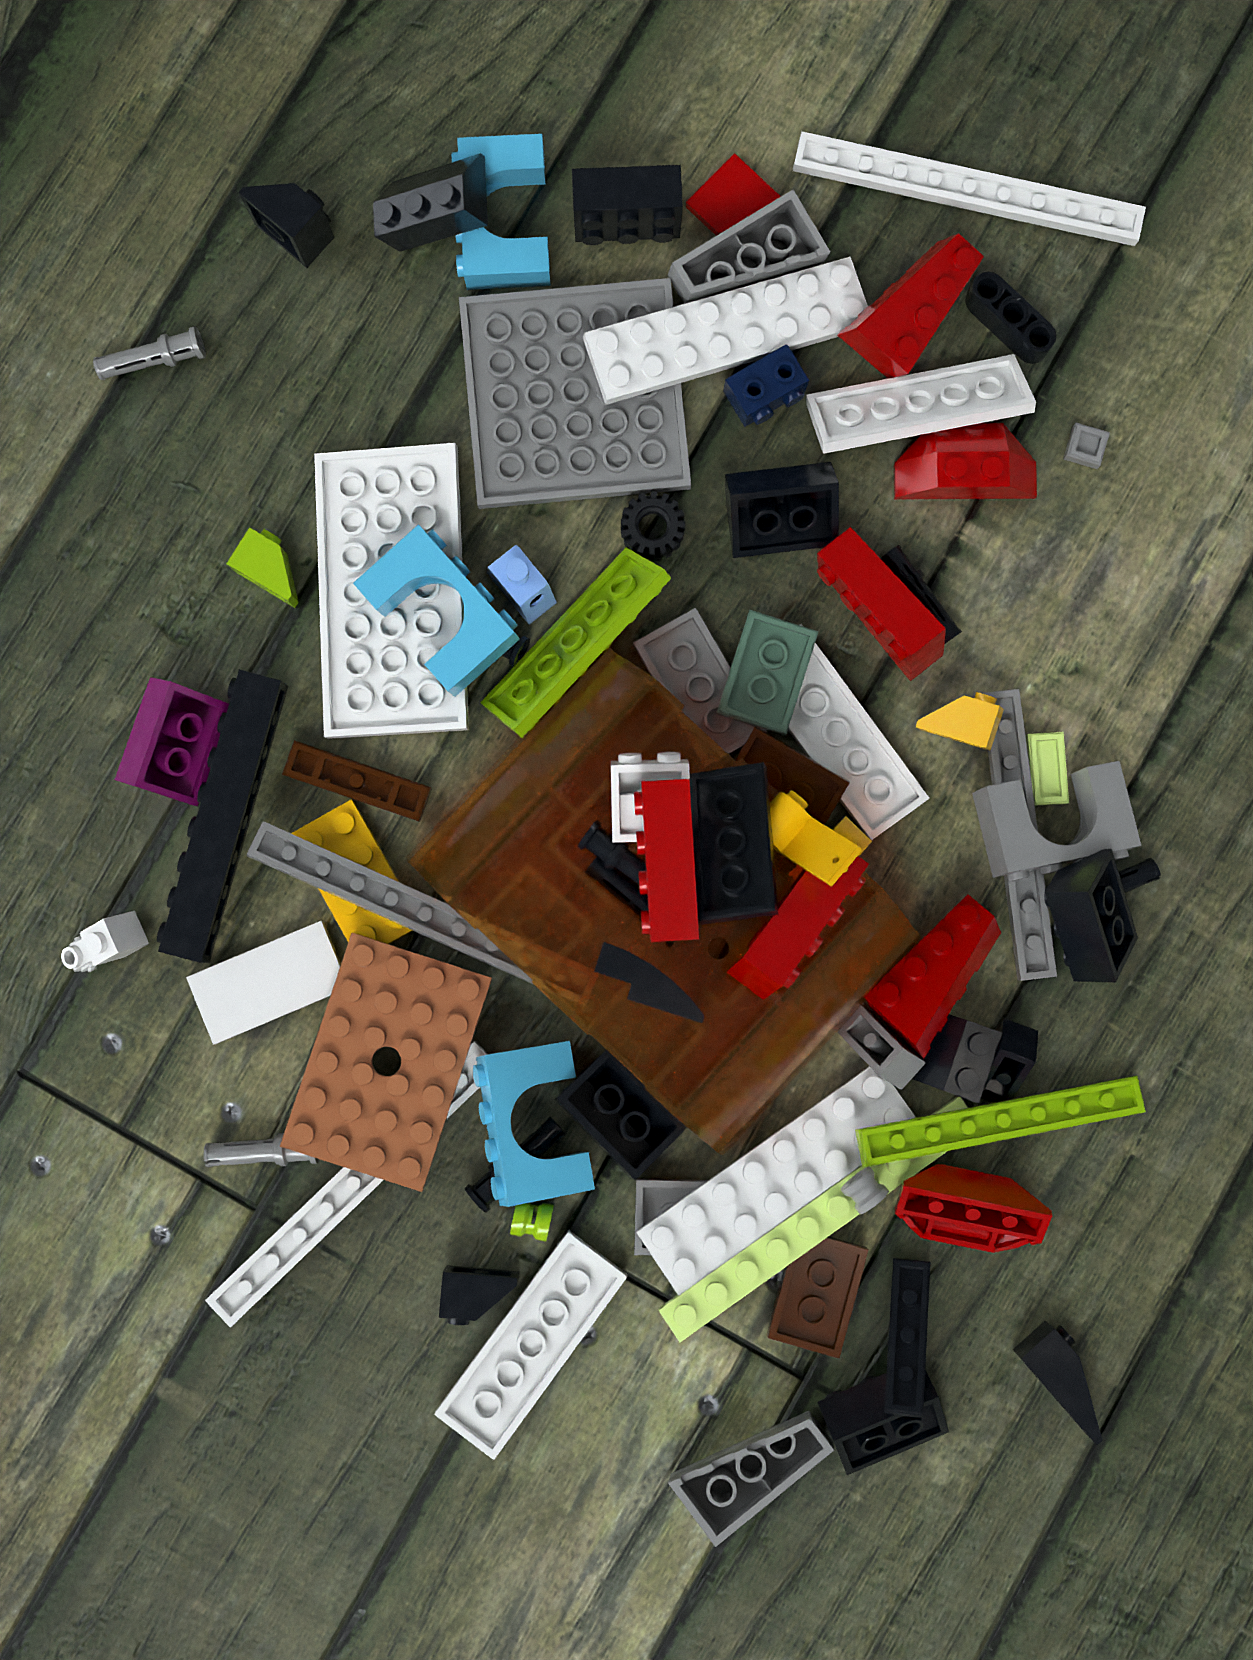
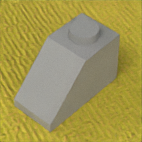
M862 1005L838 1031L843 1039L879 1077L901 1090L926 1063L902 1038Z

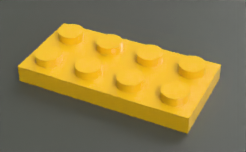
M352 799L291 833L399 882L355 801ZM319 889L348 942L351 933H355L390 945L413 931Z

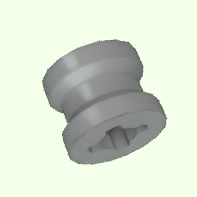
M866 1167L859 1171L841 1188L845 1196L851 1197L854 1200L855 1209L859 1214L872 1209L889 1193L885 1185L878 1184L875 1180V1172L871 1167Z

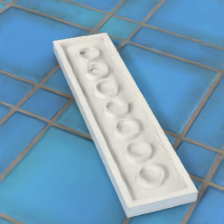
M847 257L584 333L583 340L605 405L760 360L786 344L792 351L838 337L837 334L858 318V315L868 305L851 257Z
M868 1066L637 1230L636 1233L679 1296L861 1166L855 1129L916 1117L896 1088L888 1081L879 1077Z

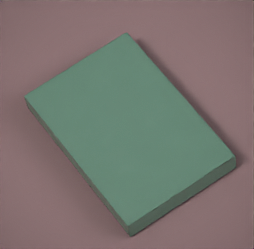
M749 610L716 714L785 736L819 631Z

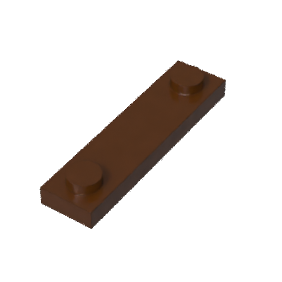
M295 740L282 773L284 776L418 822L421 821L432 790L429 786Z

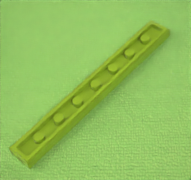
M1130 1076L855 1129L862 1167H869L1144 1113L1146 1111L1138 1076Z

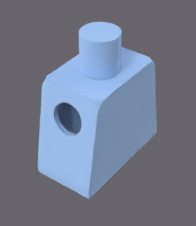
M517 545L513 546L488 566L487 574L529 625L557 603L548 582ZM541 594L540 598L537 601L530 604L535 597Z

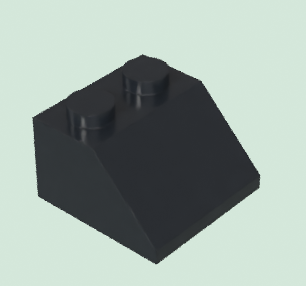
M295 183L243 187L238 192L254 224L306 268L335 238L329 225L331 219L323 210L324 202L310 189L305 192Z
M948 1014V1021L941 1032H937L930 1044L931 1048L926 1057L922 1058L926 1063L912 1079L979 1103L1002 1032Z

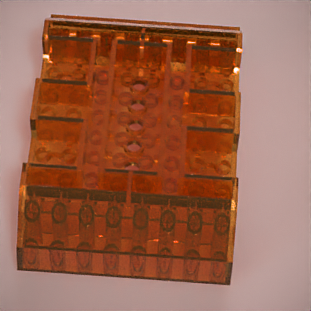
M607 648L539 719L537 724L523 738L519 737L406 856V860L474 929L480 930L533 980L532 983L587 1035L591 1034L641 1081L645 1089L673 1116L711 1146L718 1154L724 1156L866 1001L864 997L920 942V933L914 929L885 890L864 871L862 876L866 878V881L853 898L847 895L841 903V906L845 908L844 913L833 927L826 924L819 934L824 939L822 944L810 958L804 955L797 965L802 971L795 982L788 989L782 986L764 1000L729 975L727 970L734 961H737L747 952L749 948L746 945L763 924L769 922L771 919L769 916L701 925L699 939L676 941L671 948L666 946V941L650 942L649 934L642 935V926L639 921L641 917L606 890L599 882L585 873L597 856L586 848L581 850L577 847L596 820L602 823L601 827L612 834L611 761H618V754L641 753L642 760H657V753L679 752L681 753V759H688L689 774L747 765V763L742 758L736 762L683 713L685 705L659 681L615 653L611 648ZM768 783L770 803L779 792ZM628 842L627 844L630 845L628 849L637 855V842ZM773 849L777 902H779L787 892L790 893L792 890L791 885L803 868ZM637 855L645 861V855ZM713 938H723L729 945V952L723 959H714L708 953V944ZM603 942L629 951L672 979L704 1014L703 1023L628 1000L627 996L631 983L594 972Z

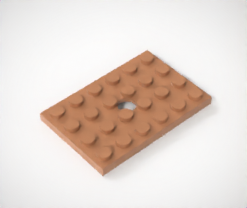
M351 933L280 1147L422 1192L493 978ZM392 1047L398 1051L401 1057V1066L394 1075L383 1076L374 1069L373 1056L378 1049Z

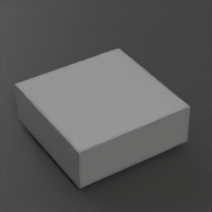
M1075 423L1072 427L1063 459L1098 469L1101 466L1110 432Z

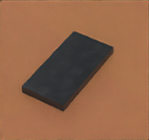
M764 762L689 774L698 922L701 925L779 915L766 765Z

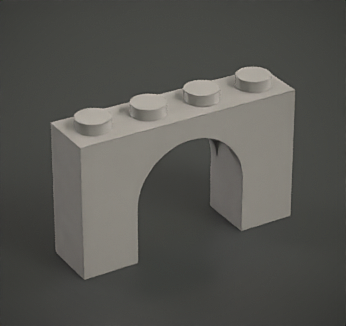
M1120 761L1085 767L1070 774L1080 811V826L1075 838L1068 845L1052 843L1041 836L1035 829L1029 816L1021 780L989 785L973 792L972 795L993 878L1006 875L1008 882L1030 877L1029 871L1040 869L1041 875L1054 873L1062 869V864L1075 863L1103 849H1112L1115 860L1129 857L1128 850L1141 846Z

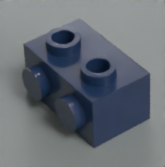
M786 344L725 379L723 392L744 427L753 422L759 425L773 416V410L784 404L786 407H790L798 403L805 396L804 393L809 379Z

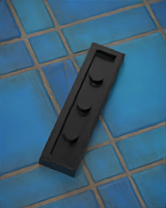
M893 1258L884 1414L923 1418L931 1266L929 1261Z

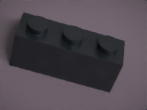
M480 153L393 181L373 202L374 237L401 252L488 226L485 156Z
M831 462L725 474L726 509L733 558L823 548L839 536V481Z
M1103 849L1058 870L1044 892L1045 904L1050 908L1054 919L1055 935L1060 938L1064 950V963L1069 967L1075 982L1116 983L1138 939L1112 849Z
M611 1046L586 1067L554 1099L632 1180H636L688 1127Z
M926 1369L923 1418L884 1414L886 1373L880 1376L867 1377L858 1385L844 1391L837 1390L831 1392L825 1399L817 1402L847 1475L949 1433L939 1396Z

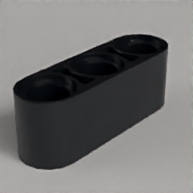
M987 271L982 272L975 278L966 295L965 303L967 309L1022 361L1029 364L1042 361L1056 342V330L1052 324L998 274ZM978 290H986L992 298H983L979 295ZM1003 314H1012L1017 319V323L1007 321ZM1029 338L1039 339L1043 347L1034 346Z

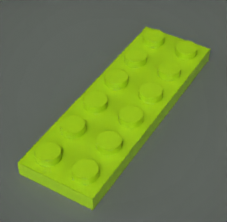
M626 547L480 703L497 719L523 738L529 730L537 725L539 719L553 704L562 698L568 688L587 671L588 667L597 657L611 646L613 640L625 627L636 619L640 611L661 592L662 588L671 579L669 574L662 567Z

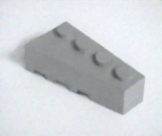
M791 190L672 262L668 278H671L672 285L683 303L686 304L822 265L830 250L795 191Z
M807 1411L671 1473L668 1484L716 1547L833 1452L834 1445L812 1413Z

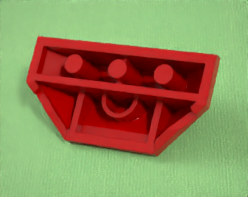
M978 423L922 434L894 463V500L1035 499L1037 497L1036 461L1004 423Z
M936 1164L904 1180L895 1206V1214L900 1219L902 1218L923 1239L992 1253L1019 1248L1028 1243L1031 1245L1041 1244L1052 1218V1210L1011 1178L943 1164Z

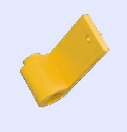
M792 790L788 794L780 791L769 803L773 849L832 887L838 878L848 870V867L861 853L862 849L812 818L805 810L808 807L807 802Z

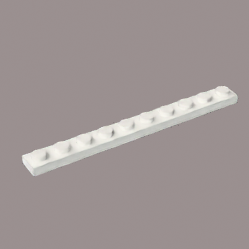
M801 131L793 167L794 172L1135 246L1139 241L1146 209L1145 206Z
M474 1041L470 1046L447 1118L480 1088L476 1087L474 1082L473 1066L477 1065L476 1057L488 1055V1053L477 1041ZM343 1167L205 1301L231 1328L368 1196L383 1179Z

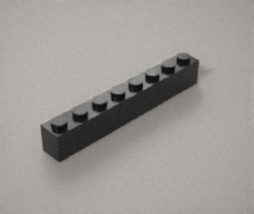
M239 669L237 678L233 677L230 681L227 692L230 703L227 713L223 712L218 722L217 731L221 734L217 747H213L209 753L207 766L211 769L207 782L203 781L198 791L197 801L200 803L197 817L193 816L188 826L187 836L190 837L187 852L183 851L178 861L177 871L180 873L177 887L173 886L168 895L167 907L170 908L167 922H162L158 930L157 942L160 943L158 952L199 963H210L288 690V686L281 680Z

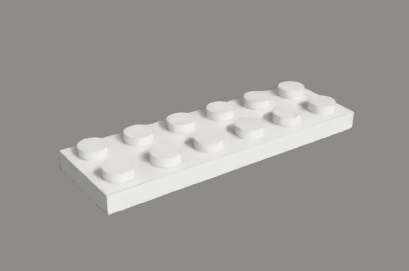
M1014 354L806 395V405L823 454L1034 413L1036 400Z
M815 643L788 731L807 757L850 781L839 801L860 830L869 839L873 840L930 798Z
M568 1230L436 1409L434 1415L494 1460L626 1280L627 1273Z

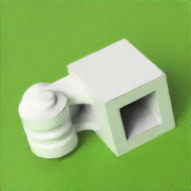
M134 910L104 918L81 931L80 936L74 938L75 941L62 950L61 959L63 964L69 969L73 968L74 972H91L97 969V965L124 958L148 945L149 942Z

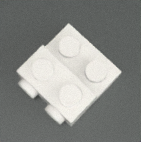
M641 753L618 754V761H611L612 842H637L636 831H644L643 815H635L634 792L641 791V781L690 779L688 759H681V753H657V760H642Z

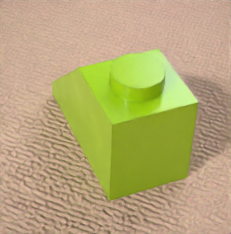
M249 527L226 564L237 574L295 608L299 602L288 555L280 546L282 540L265 529L258 533Z

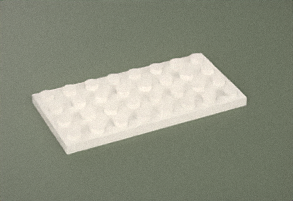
M455 443L314 454L324 737L332 739L469 730L468 688L466 687L454 697L424 665L450 642L461 628L464 619V604L459 592L443 584L426 585L415 590L384 617L353 584L418 524L426 533L433 529L447 545L442 551L450 560L457 556L462 561L457 445Z

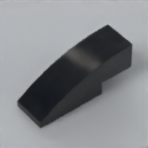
M603 942L594 972L631 983L627 996L628 1000L703 1023L704 1014L672 979L629 951Z

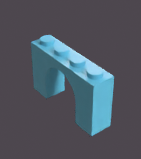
M542 134L457 138L458 152H452V162L480 153L485 156L487 197L492 192L503 187L546 184ZM484 227L455 235L456 243H462L463 255H456L458 277H464L467 290L551 286L548 237L502 238L493 235Z
M418 524L353 584L384 617L415 590L423 586L443 584L459 592L464 604V619L461 628L450 642L424 664L443 687L456 697L520 640L513 631L518 624L504 609L497 613L489 604L494 600V597L480 582L474 587L466 578L470 571L457 556L450 560L442 551L447 545L433 529L426 533Z
M570 1041L476 1057L477 1065L473 1066V1077L476 1087H481L483 1102L479 1103V1115L482 1124H487L489 1139L485 1140V1152L488 1161L493 1162L495 1177L491 1178V1190L494 1199L499 1200V1205L510 1207L595 1190L589 1152H577L539 1159L522 1150L511 1130L512 1109L524 1091L538 1084L576 1078Z

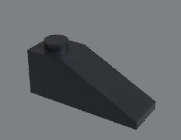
M1044 1321L1019 1343L1013 1351L1085 1434L1098 1445L1103 1440L1080 1357L1071 1348L1076 1342L1061 1325L1055 1329L1047 1321Z

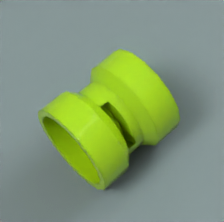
M531 1202L516 1205L510 1235L521 1237L524 1234L533 1235L535 1240L546 1242L554 1205L548 1203L534 1205ZM533 1216H536L535 1224H532Z

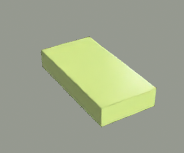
M1064 732L1025 735L1035 806L1068 804L1069 792Z

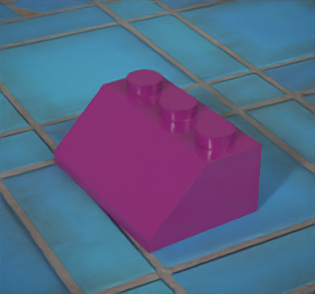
M150 677L115 780L198 807L197 796L199 788L203 781H207L211 769L207 766L209 753L213 747H217L221 734L217 731L218 722L223 712L227 713L229 704L174 682Z

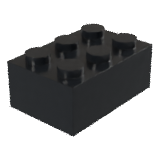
M681 165L572 169L575 242H583L586 245H599L603 241H618L622 244H632L638 240L653 239L655 242L666 243L680 238L683 208Z

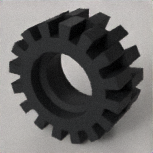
M651 491L649 496H646L644 492L639 494L637 500L631 499L629 506L624 508L621 519V537L624 539L625 547L630 548L648 560L649 558H654V562L661 561L663 556H666V558L670 557L674 550L677 551L680 547L685 531L684 513L682 509L679 510L678 502L675 499L670 501L669 495L663 493L662 497L657 496V491ZM656 514L665 520L667 529L662 537L648 539L641 534L639 523L646 515Z

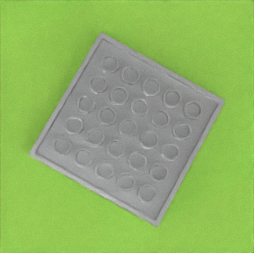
M671 278L459 297L477 505L479 509L636 495L644 492L647 494L651 493V491L668 492L691 489L681 383L605 405L583 340L585 332L672 308Z

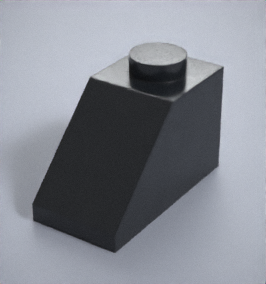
M1003 1018L996 1030L1002 1032V1036L981 1095L982 1099L993 1103L1013 1099L1035 1065L1037 1058L1038 1030Z
M447 1265L442 1275L439 1318H447V1323L452 1325H469L470 1321L478 1320L517 1286L520 1271Z

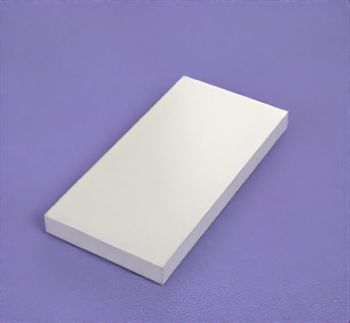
M319 921L186 978L211 1041L215 1045L329 997L332 993L341 962L324 921Z

